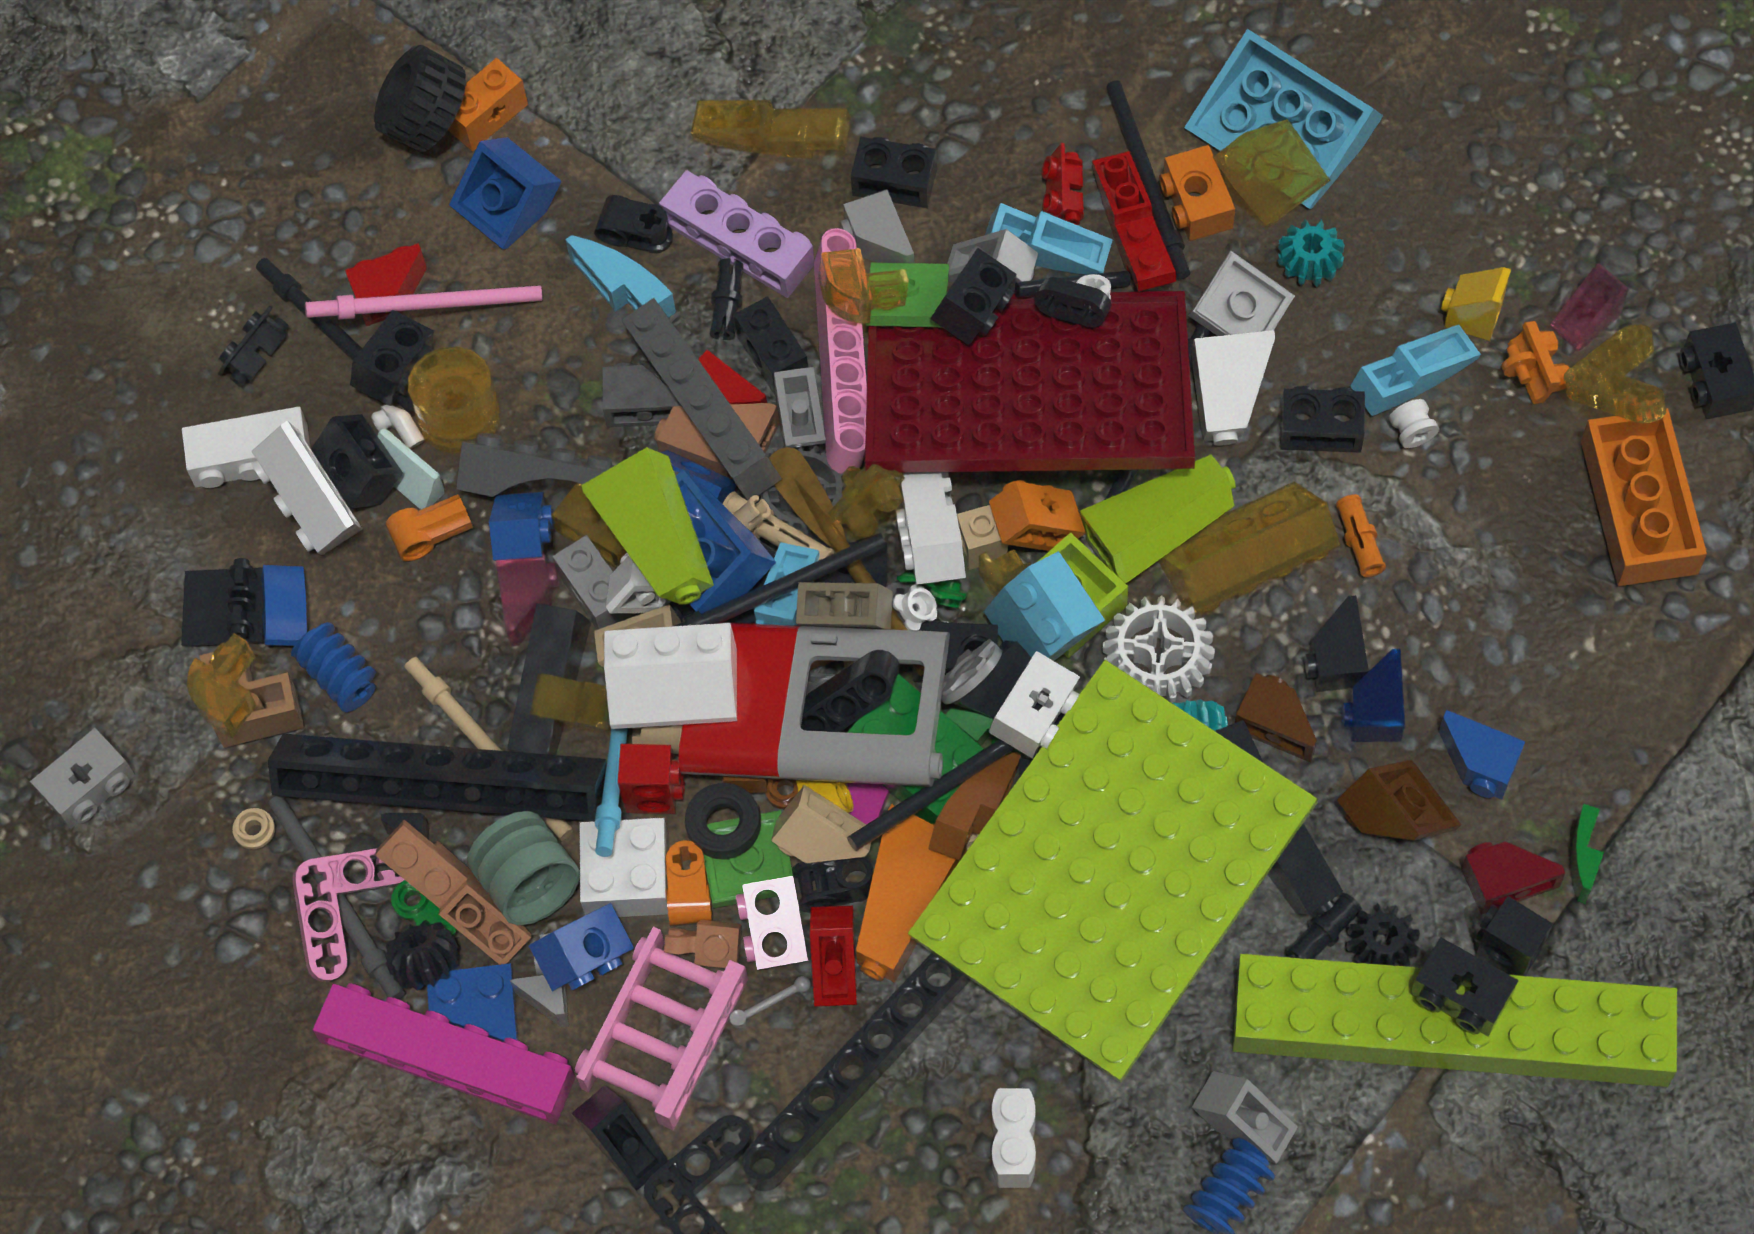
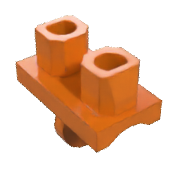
M1536 321L1525 322L1522 326V332L1509 341V347L1507 348L1509 358L1502 363L1501 367L1505 376H1518L1520 383L1525 384L1532 403L1540 404L1544 403L1552 392L1565 389L1572 381L1573 375L1568 365L1564 363L1553 364L1551 357L1558 350V340L1554 331H1539Z

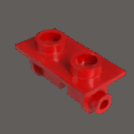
M1061 143L1051 156L1046 157L1043 163L1042 177L1046 179V193L1043 198L1042 208L1045 213L1079 225L1080 220L1084 218L1083 193L1072 191L1070 188L1080 190L1083 187V161L1076 152L1065 153V143Z

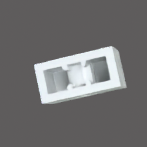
M1036 651L995 716L989 733L1033 758L1040 746L1048 748L1059 730V727L1054 725V722L1060 713L1065 715L1068 710H1071L1080 694L1074 691L1080 676ZM1037 702L1043 705L1039 711L1032 708Z

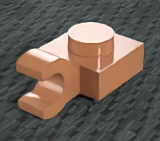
M699 920L697 931L669 928V934L665 935L664 952L669 954L695 953L694 964L699 966L726 968L729 960L739 964L742 924Z

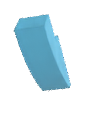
M1002 203L992 213L985 233L987 235L1007 229L1038 252L1035 266L1086 275L1104 272L1113 239L1043 211L1035 217Z
M573 235L565 239L571 261L615 312L627 303L635 311L652 298H655L668 318L676 313L673 293L640 264L620 252L597 242Z
M1458 324L1400 345L1392 356L1361 367L1350 386L1354 391H1365V407L1371 416H1374L1440 384L1476 361L1481 354Z

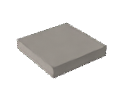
M1230 251L1223 259L1188 316L1217 336L1271 331L1276 328L1295 295Z

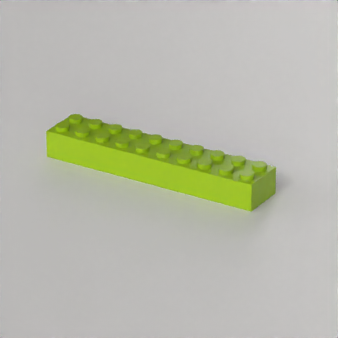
M1240 954L1233 1052L1668 1087L1677 1073V988L1510 975L1519 981L1512 997L1488 1037L1481 1032L1473 1034L1464 1030L1456 1023V1018L1441 1010L1440 1012L1428 1010L1417 1001V997L1411 994L1415 979L1422 968ZM1461 985L1456 990V993L1463 996L1466 991H1469V988Z

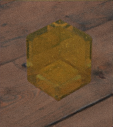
M1014 549L993 561L987 552L979 555V575L994 598L1006 584L1028 566L1032 565L1031 562L1023 564Z

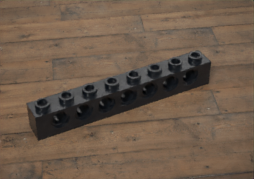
M282 734L268 759V768L273 796L508 815L514 812L530 811L545 818L595 822L596 809L602 803L606 759Z

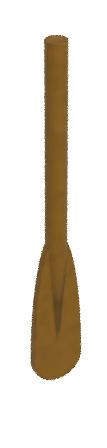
M791 447L775 451L769 457V460L782 479L774 484V486L789 506L821 541L835 550V553L850 547L840 519L827 493L801 452ZM861 560L845 567L856 583H876ZM892 607L891 630H908ZM912 664L920 676L924 675V666Z

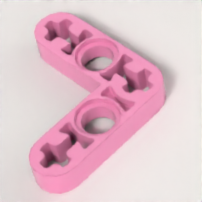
M376 849L310 859L298 866L293 874V889L306 967L309 974L320 982H329L339 978L347 967V953L337 895L395 886L404 881L401 876L395 877L393 870L380 871L377 873L380 881H374L375 867L370 857L375 856ZM377 857L376 865L385 864ZM348 861L361 862L365 867L366 876L361 883L352 884L345 879L343 868ZM309 868H314L315 874H323L324 880L317 884L318 897L327 894L328 901H316L305 905L304 898L313 897L311 884H303L302 877L308 874ZM323 909L330 914L331 926L327 931L316 932L310 927L308 917L311 911ZM333 935L335 943L326 944L329 957L337 958L338 964L331 967V974H326L324 967H317L316 960L323 956L322 945L312 947L311 939L323 940Z

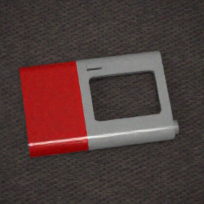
M731 623L737 648V721L685 724L682 727L678 760L682 774L931 787L934 783V778H941L943 770L942 753H936L935 741L950 633ZM873 650H885L892 653L901 664H919L924 666L917 725L913 734L906 736L806 731L801 729L809 671L814 661H857Z

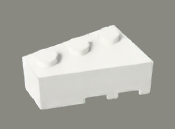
M948 472L899 473L903 509L895 511L905 569H914L916 584L966 578L962 540L955 504L953 505L950 493L952 485Z

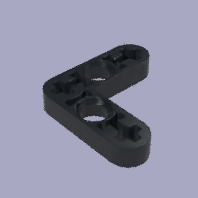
M735 1115L723 1116L653 1173L646 1181L644 1186L646 1202L672 1234H683L680 1231V1223L689 1214H696L703 1218L704 1228L699 1234H712V1232L727 1234L695 1195L744 1155L751 1144V1133L746 1121ZM728 1128L732 1132L740 1129L741 1131L738 1134L740 1143L734 1145L729 1141L719 1149L720 1155L723 1158L718 1161L713 1150L706 1144L712 1141L713 1146L716 1148L724 1141L723 1131ZM694 1154H703L709 1158L710 1167L702 1175H691L686 1170L687 1160ZM660 1184L665 1188L671 1185L674 1186L671 1192L674 1200L680 1207L673 1214L672 1218L667 1217V1215L672 1214L674 1211L666 1199L654 1200L657 1197L655 1188ZM685 1200H688L690 1202L681 1206Z

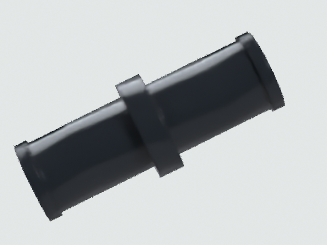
M730 258L721 259L718 262L719 270L716 290L711 293V303L714 305L709 334L718 340L722 324L724 325L723 340H731L735 337L734 314L737 313V308H740L742 305V295L739 291L744 267L743 263L734 259L731 274H729Z
M1342 893L1331 909L1324 912L1321 916H1314L1309 921V928L1285 950L1286 956L1290 958L1315 959L1327 946H1334L1340 939L1339 934L1362 910L1360 904L1351 895Z

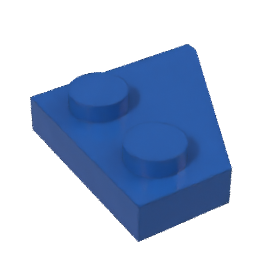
M511 963L449 971L448 979H439L435 982L434 987L430 984L427 985L429 1011L444 1015L450 1020L449 1024L464 1028L465 1024H471L480 1027L489 1033V1037L504 1041L505 1038L518 1040L515 992L510 983V980L514 979Z

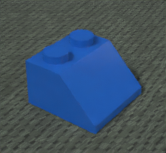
M508 137L484 140L479 142L449 206L499 247L508 249L547 212L562 181Z

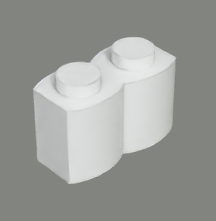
M998 1088L992 1103V1128L995 1137L992 1145L994 1180L998 1188H1029L1034 1179L1036 1161L1033 1140L1035 1132L1034 1098L1030 1089Z

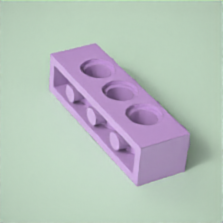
M686 170L659 202V206L666 211L668 225L671 229L721 259L730 258L731 265L734 264V259L741 261L744 265L742 270L744 273L786 298H789L814 266L813 245L806 236L799 232L792 233L780 226L778 221L771 215L756 212L748 207L741 197L735 194H726L718 189L709 178L703 175L698 177ZM706 210L714 211L713 213L707 215L701 214ZM736 229L746 230L743 233H733ZM767 248L778 249L774 252H764Z

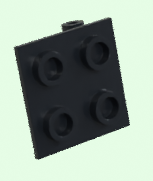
M237 558L229 569L185 571L181 645L202 646L263 643L262 613L264 601L261 581L263 567L253 568L250 566L248 559Z

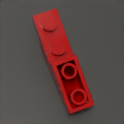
M1130 151L1092 160L1097 185L1125 269L1131 273L1138 292L1176 282L1175 268L1152 216V204Z

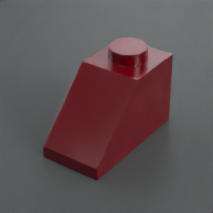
M1506 841L1496 845H1492L1491 842H1485L1471 848L1465 856L1461 868L1481 915L1487 913L1493 904L1500 908L1507 896L1519 902L1559 888L1565 876V870L1562 865Z

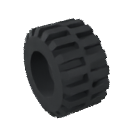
M423 45L411 47L396 61L381 86L374 113L376 130L417 152H425L433 147L450 128L460 109L466 86V73L463 67Z

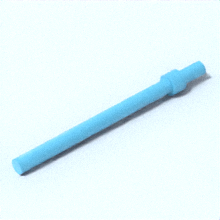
M628 728L611 729L602 803L597 807L595 816V827L598 829L595 852L601 857H608L612 854L615 831L620 828L622 814L621 809L618 807L620 796L618 786L620 744H626Z

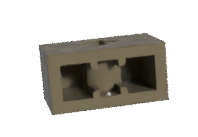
M798 582L796 624L800 626L891 629L893 591L878 583Z

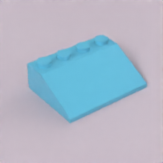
M1247 29L1184 128L1307 208L1312 209L1361 151L1383 115Z

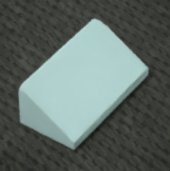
M384 428L379 431L378 438L403 472L394 487L420 510L433 505L445 494L440 474L390 431Z

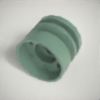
M530 811L514 812L491 824L473 842L467 857V866L485 891L489 893L490 898L508 923L515 925L532 924L550 916L561 908L573 895L579 883L580 870L563 846L557 843V839L539 814Z

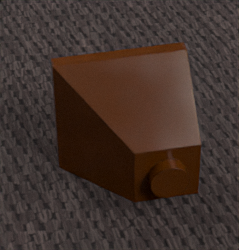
M1412 759L1369 768L1337 799L1344 809L1345 817L1350 824L1365 834L1417 840L1454 831L1462 825Z

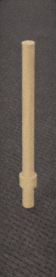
M417 657L411 658L405 664V669L422 686V694L432 705H439L478 749L502 751L450 694L451 688L440 676L435 677ZM541 817L561 841L567 839L572 834L573 828L564 819Z

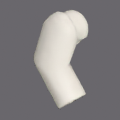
M384 405L381 406L380 411L374 412L371 416L372 422L378 431L390 427L396 429L409 449H413L425 441L411 415L401 408Z

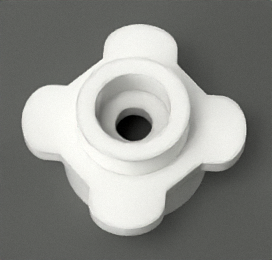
M919 584L912 585L908 593L904 595L898 594L893 598V607L900 612V615L905 620L904 625L908 630L917 631L923 622H931L937 617V605L934 596ZM913 604L915 605L917 611H914L912 607Z

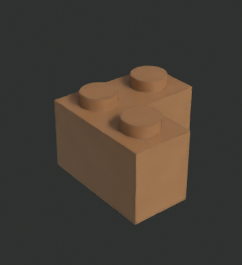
M240 646L199 655L213 729L224 748L304 728L297 690L288 672L253 681L250 664Z

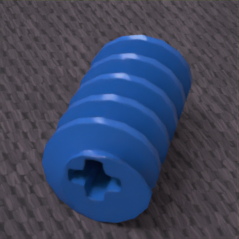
M326 622L303 635L292 648L291 656L296 658L301 667L306 668L311 678L317 680L319 687L327 691L329 698L337 702L341 711L350 712L361 707L373 695L376 685L371 683L376 671L372 666L363 668L366 662L365 658L362 655L354 656L355 648L353 645L346 644L343 646L345 642L344 636L341 633L333 635L334 625Z
M1241 1138L1233 1139L1234 1149L1224 1151L1222 1155L1224 1163H1216L1213 1166L1212 1172L1214 1177H1205L1202 1182L1204 1191L1194 1192L1192 1195L1194 1205L1188 1204L1183 1208L1189 1218L1214 1234H1235L1228 1220L1233 1219L1243 1223L1245 1217L1238 1209L1239 1205L1253 1209L1255 1203L1248 1193L1250 1191L1260 1195L1265 1193V1189L1258 1179L1260 1177L1269 1181L1275 1179L1274 1173L1268 1167L1269 1161L1266 1156L1254 1145Z

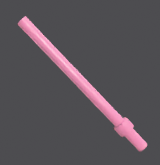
M539 285L356 299L353 298V295L336 296V300L305 302L306 318L337 316L338 320L354 319L355 314L391 312L392 310L410 311L542 301V289Z

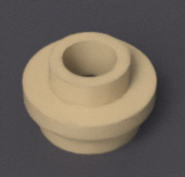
M250 808L242 811L236 817L232 830L234 838L239 845L247 849H259L267 845L273 838L275 824L270 814L265 810ZM254 825L261 826V831L258 834H248L250 827Z

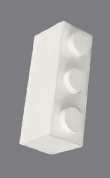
M301 407L182 428L186 468L195 488L201 486L214 488L222 485L223 482L239 479L246 481L259 479V476L252 467V463L257 461L252 450L286 421L299 430L310 447L308 425Z

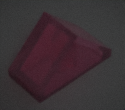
M1600 263L1596 264L1550 326L1580 351L1621 316L1629 288Z

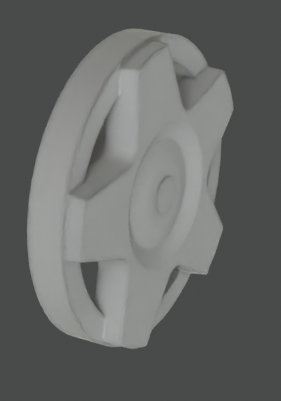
M988 639L973 652L968 649L959 656L955 667L944 676L941 701L944 704L953 703L973 690L996 666L1002 655V650Z

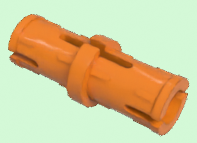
M1352 494L1339 499L1336 507L1346 529L1344 538L1347 546L1353 548L1361 575L1363 577H1373L1382 573L1386 569V565L1382 560L1375 541L1378 534L1375 526L1368 522L1361 497L1357 494Z

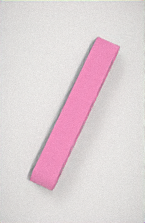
M835 228L826 231L822 236L814 261L826 458L829 466L834 471L846 475L857 472L865 457L867 384L856 242L849 232Z

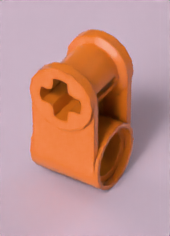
M682 840L676 842L669 848L666 854L668 882L666 895L670 926L695 924L699 920L712 921L711 895L702 849L692 841ZM690 860V869L682 870L683 861Z

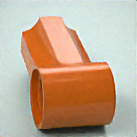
M459 494L422 510L416 508L399 510L386 521L388 532L403 561L420 559L432 551L434 544L473 528Z

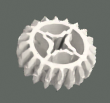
M1162 595L1158 597L1157 605H1151L1150 601L1144 597L1141 600L1140 609L1129 602L1126 606V615L1117 613L1114 616L1115 626L1107 627L1106 638L1108 640L1103 642V653L1108 656L1104 660L1118 667L1160 696H1166L1167 700L1171 703L1176 702V692H1179L1188 699L1192 692L1191 686L1200 688L1204 682L1202 675H1208L1211 672L1212 664L1209 661L1214 658L1215 649L1209 645L1213 642V635L1211 631H1204L1206 629L1204 618L1194 619L1195 609L1193 606L1181 611L1179 599H1176L1171 606L1165 605V598ZM1153 627V629L1149 633L1145 635H1135V639H1130L1137 632L1145 628ZM1167 628L1178 632L1184 638L1174 637ZM1157 638L1161 639L1160 648H1162L1163 652L1160 656V663L1156 662L1157 653H1155L1154 649L1157 645ZM1130 659H1133L1134 663H1140L1145 665L1149 669L1150 673L1144 672L1137 668L1130 661ZM1187 662L1179 670L1164 674L1167 668Z

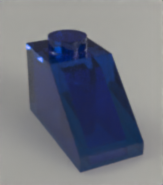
M1392 649L1352 688L1350 702L1343 703V727L1350 728L1351 742L1402 741L1405 729L1401 649Z

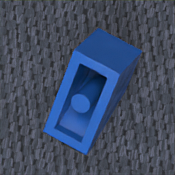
M1446 710L1439 734L1462 783L1469 786L1479 796L1503 799L1521 756L1525 741Z

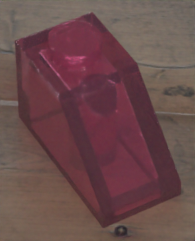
M544 551L542 557L496 560L505 628L511 647L520 646L531 632L536 603L550 606L554 603L552 587L559 586L555 563H547Z

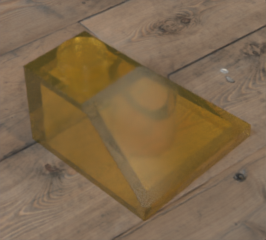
M1288 119L1245 132L1213 156L1235 190L1268 228L1331 181Z

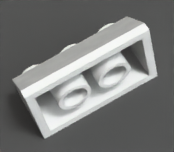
M286 421L252 450L253 455L257 459V461L252 463V467L264 484L271 481L279 495L275 496L274 500L286 518L293 515L301 528L295 532L308 552L315 549L318 554L324 555L363 530L299 430L291 423Z
M731 623L605 631L604 671L611 729L737 721V648Z

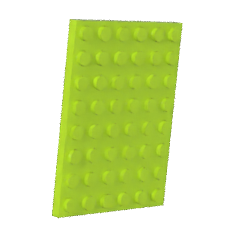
M1104 660L1080 693L1071 710L1067 711L1057 725L1059 730L1048 748L1041 747L910 929L908 935L1121 1083L1316 806L1318 798L1118 667Z

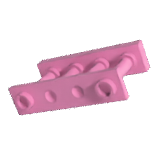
M653 927L647 938L642 937L638 941L632 957L635 963L591 1049H585L581 1053L575 1067V1073L578 1074L576 1078L581 1089L588 1093L596 1078H599L651 1101L652 1107L656 1108L654 1113L658 1124L674 1131L729 1020L730 1014L739 1000L748 981L745 966L729 960L724 972L718 970L715 973L676 955L665 953L662 950L665 944L660 929ZM653 965L708 988L709 994L712 996L706 1008L700 1007L698 1010H695L643 987ZM636 1002L689 1025L690 1031L694 1033L687 1047L681 1045L677 1048L625 1025L624 1023L634 1003ZM615 1040L672 1064L671 1069L675 1071L668 1085L662 1083L658 1086L606 1063L605 1060Z

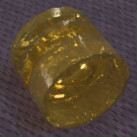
M442 347L425 354L413 366L408 377V393L415 410L418 427L429 444L438 450L460 453L462 442L477 438L478 433L495 434L500 423V406L494 391L491 371L482 357L474 351L462 347Z

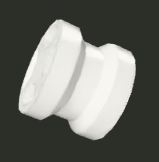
M1423 399L1406 402L1390 414L1389 420L1394 428L1399 429L1401 433L1399 440L1404 448H1414L1423 445L1434 438L1439 432L1436 421L1428 416L1429 407Z

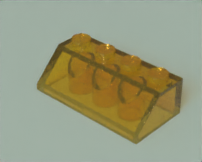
M1294 481L1223 514L1158 560V563L1183 604L1187 607L1193 606L1195 613L1209 612L1218 608L1222 601L1234 595H1245L1254 591L1258 584L1270 578H1281L1290 574L1294 567L1306 561H1317L1326 557L1330 550L1341 544L1327 502Z

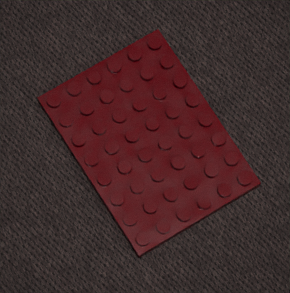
M1185 291L1110 292L1111 310L1104 322L1094 328L1050 317L1038 309L1034 300L1035 296L1017 298L1014 293L1002 312L996 308L993 310L992 313L997 315L998 318L987 335L983 336L978 333L970 345L942 327L869 326L865 473L1195 469Z

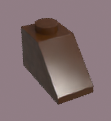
M1255 673L1237 711L1235 723L1244 720L1253 739L1311 763L1317 739L1295 689L1289 687L1286 681L1277 676L1267 675L1265 677Z

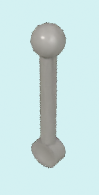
M800 976L790 987L747 1010H734L729 1017L732 1026L742 1028L746 1025L747 1019L796 992H807L811 986L810 980L807 977Z

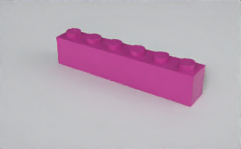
M348 983L346 988L332 984L313 1028V1032L320 1043L557 1125L575 1080L573 1070L570 1065H567L568 1060L547 1051L544 1052L543 1056L528 1051L529 1047L524 1043L512 1038H505L503 1042L489 1038L487 1031L471 1024H465L464 1029L449 1024L450 1020L447 1017L434 1011L427 1010L424 1015L411 1011L410 1005L393 997H387L385 1001L371 997L369 990L356 984Z

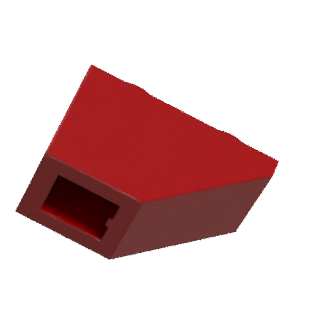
M417 243L411 246L398 247L391 253L373 260H362L354 267L346 269L345 272L356 299L412 295L427 267L420 245ZM391 312L362 314V317L367 327L385 320Z

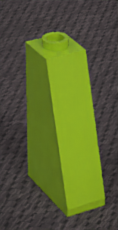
M646 447L581 485L583 493L659 597L678 604H689L698 600L703 591L714 586L669 456Z
M1212 454L1196 460L1195 469H1175L1080 510L1086 539L1101 561L1123 582L1127 583L1235 506L1232 489L1236 488L1234 477L1227 466L1221 467Z

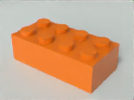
M1668 408L1588 420L1581 444L1618 587L1698 575L1707 552Z

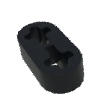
M1057 277L1046 278L1034 297L1036 306L1044 314L1093 328L1100 326L1104 322L1112 307L1111 300L1102 290Z

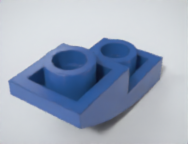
M263 565L261 581L264 601L262 613L265 645L294 646L307 633L304 567Z

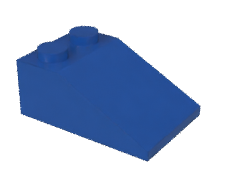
M682 469L676 475V479L714 586L701 593V597L698 600L689 603L695 611L704 613L748 593L776 561L744 524L688 470Z

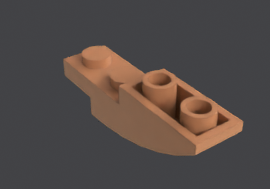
M403 820L376 849L375 856L440 908L439 915L499 965L507 964L531 938L530 932L524 925L508 923L490 898L489 893L485 891L471 870L440 842L437 841L433 844L407 821Z

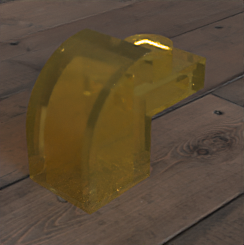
M860 248L821 253L818 279L826 305L837 316L854 323H870L871 310H889L905 306L909 283L906 269L866 274Z
M233 633L227 643L224 642L216 648L210 665L195 657L187 676L188 692L203 719L230 738L235 736L257 707L250 691L236 683L255 659V655L248 642Z
M540 673L537 677L530 715L562 721L564 725L602 733L609 732L610 721L606 686Z

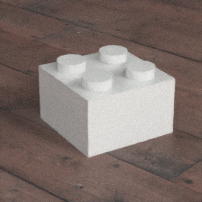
M664 818L621 820L620 828L615 831L612 854L608 857H601L595 852L598 833L595 822H580V902L584 914L587 915L611 903L618 917L668 915L666 854L669 850V834Z

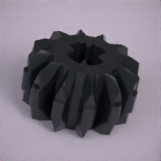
M1378 903L1373 906L1372 915L1366 911H1360L1357 915L1358 923L1350 924L1348 934L1353 939L1348 941L1347 950L1358 953L1354 963L1368 962L1369 964L1410 967L1411 962L1409 958L1417 957L1420 949L1414 943L1419 940V929L1409 928L1413 920L1411 914L1404 915L1399 919L1396 917L1398 913L1396 905L1391 906L1389 913H1384ZM1378 935H1384V936H1386V939H1385L1386 942H1387L1389 939H1391L1390 945H1389V946H1383V945H1381V942H1382L1381 939H1380L1378 942H1376L1377 936H1378Z
M425 920L418 926L410 924L409 929L395 932V939L386 943V966L390 975H393L394 980L399 982L402 989L413 986L418 991L428 984L434 987L436 981L448 979L449 971L458 967L457 957L459 954L455 938L451 936L449 930L445 929L441 922L430 924Z

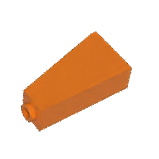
M891 804L888 810L893 808L895 805ZM915 815L910 816L882 834L856 947L857 963L861 966L860 970L877 981H883L886 978L894 983L896 982L918 943L909 937L908 932L960 861L928 849L935 825Z

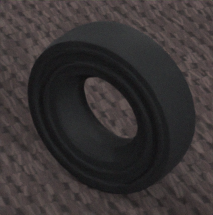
M730 783L709 785L694 795L688 804L685 814L687 835L690 841L702 849L703 854L716 859L737 857L746 852L758 838L761 829V815L758 804L748 791L738 785ZM720 807L731 808L739 815L737 828L726 835L715 834L707 827L709 814Z

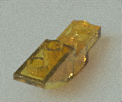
M698 100L691 135L694 138L712 144L751 153L813 158L814 150H845L851 115L847 108L774 109L770 100Z

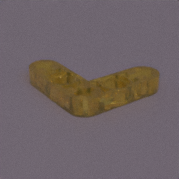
M1641 324L1626 326L1568 369L1564 374L1568 398L1637 423H1651L1661 419L1666 414V404L1662 389L1625 376L1654 352L1655 347L1651 328Z

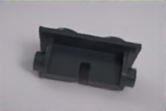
M269 306L262 315L255 311L242 328L247 333L242 341L237 344L232 340L218 358L223 362L218 372L219 376H222L227 369L232 373L230 379L236 385L242 387L245 382L250 383L266 362L264 358L255 352L256 349L259 348L271 356L283 339L288 336L286 331L289 325L283 319L277 317L273 321L268 317L273 307Z

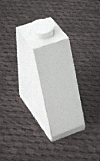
M1274 330L1194 339L1191 347V356L1203 441L1213 440L1214 445H1229L1236 443L1238 438L1243 437L1275 340Z

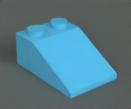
M1059 551L1024 569L1002 588L983 611L991 624L998 625V634L1003 642L1005 640L1018 641L1031 657L1037 651L1053 661L1105 621Z

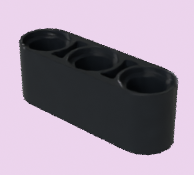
M873 650L808 693L805 697L801 729L806 731L840 732L887 701L891 696L900 670L897 658L888 651Z

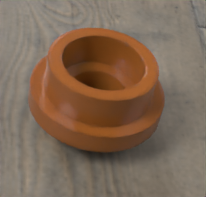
M768 778L767 793H765L767 800L773 806L785 809L798 793L796 780ZM783 785H789L793 788L792 793L789 795H781L778 790Z

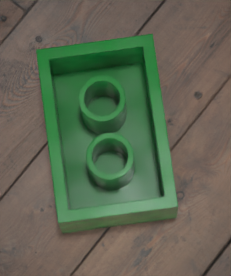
M898 674L888 700L858 719L847 733L906 736L913 734L917 725L921 693ZM940 711L935 751L936 753H942V775H944L984 748ZM963 783L915 814L934 825L946 802ZM882 784L901 802L925 787Z

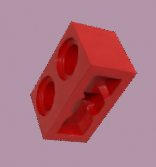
M620 744L618 786L626 813L676 814L677 800H684L685 776L681 775L679 760L674 759L671 745Z

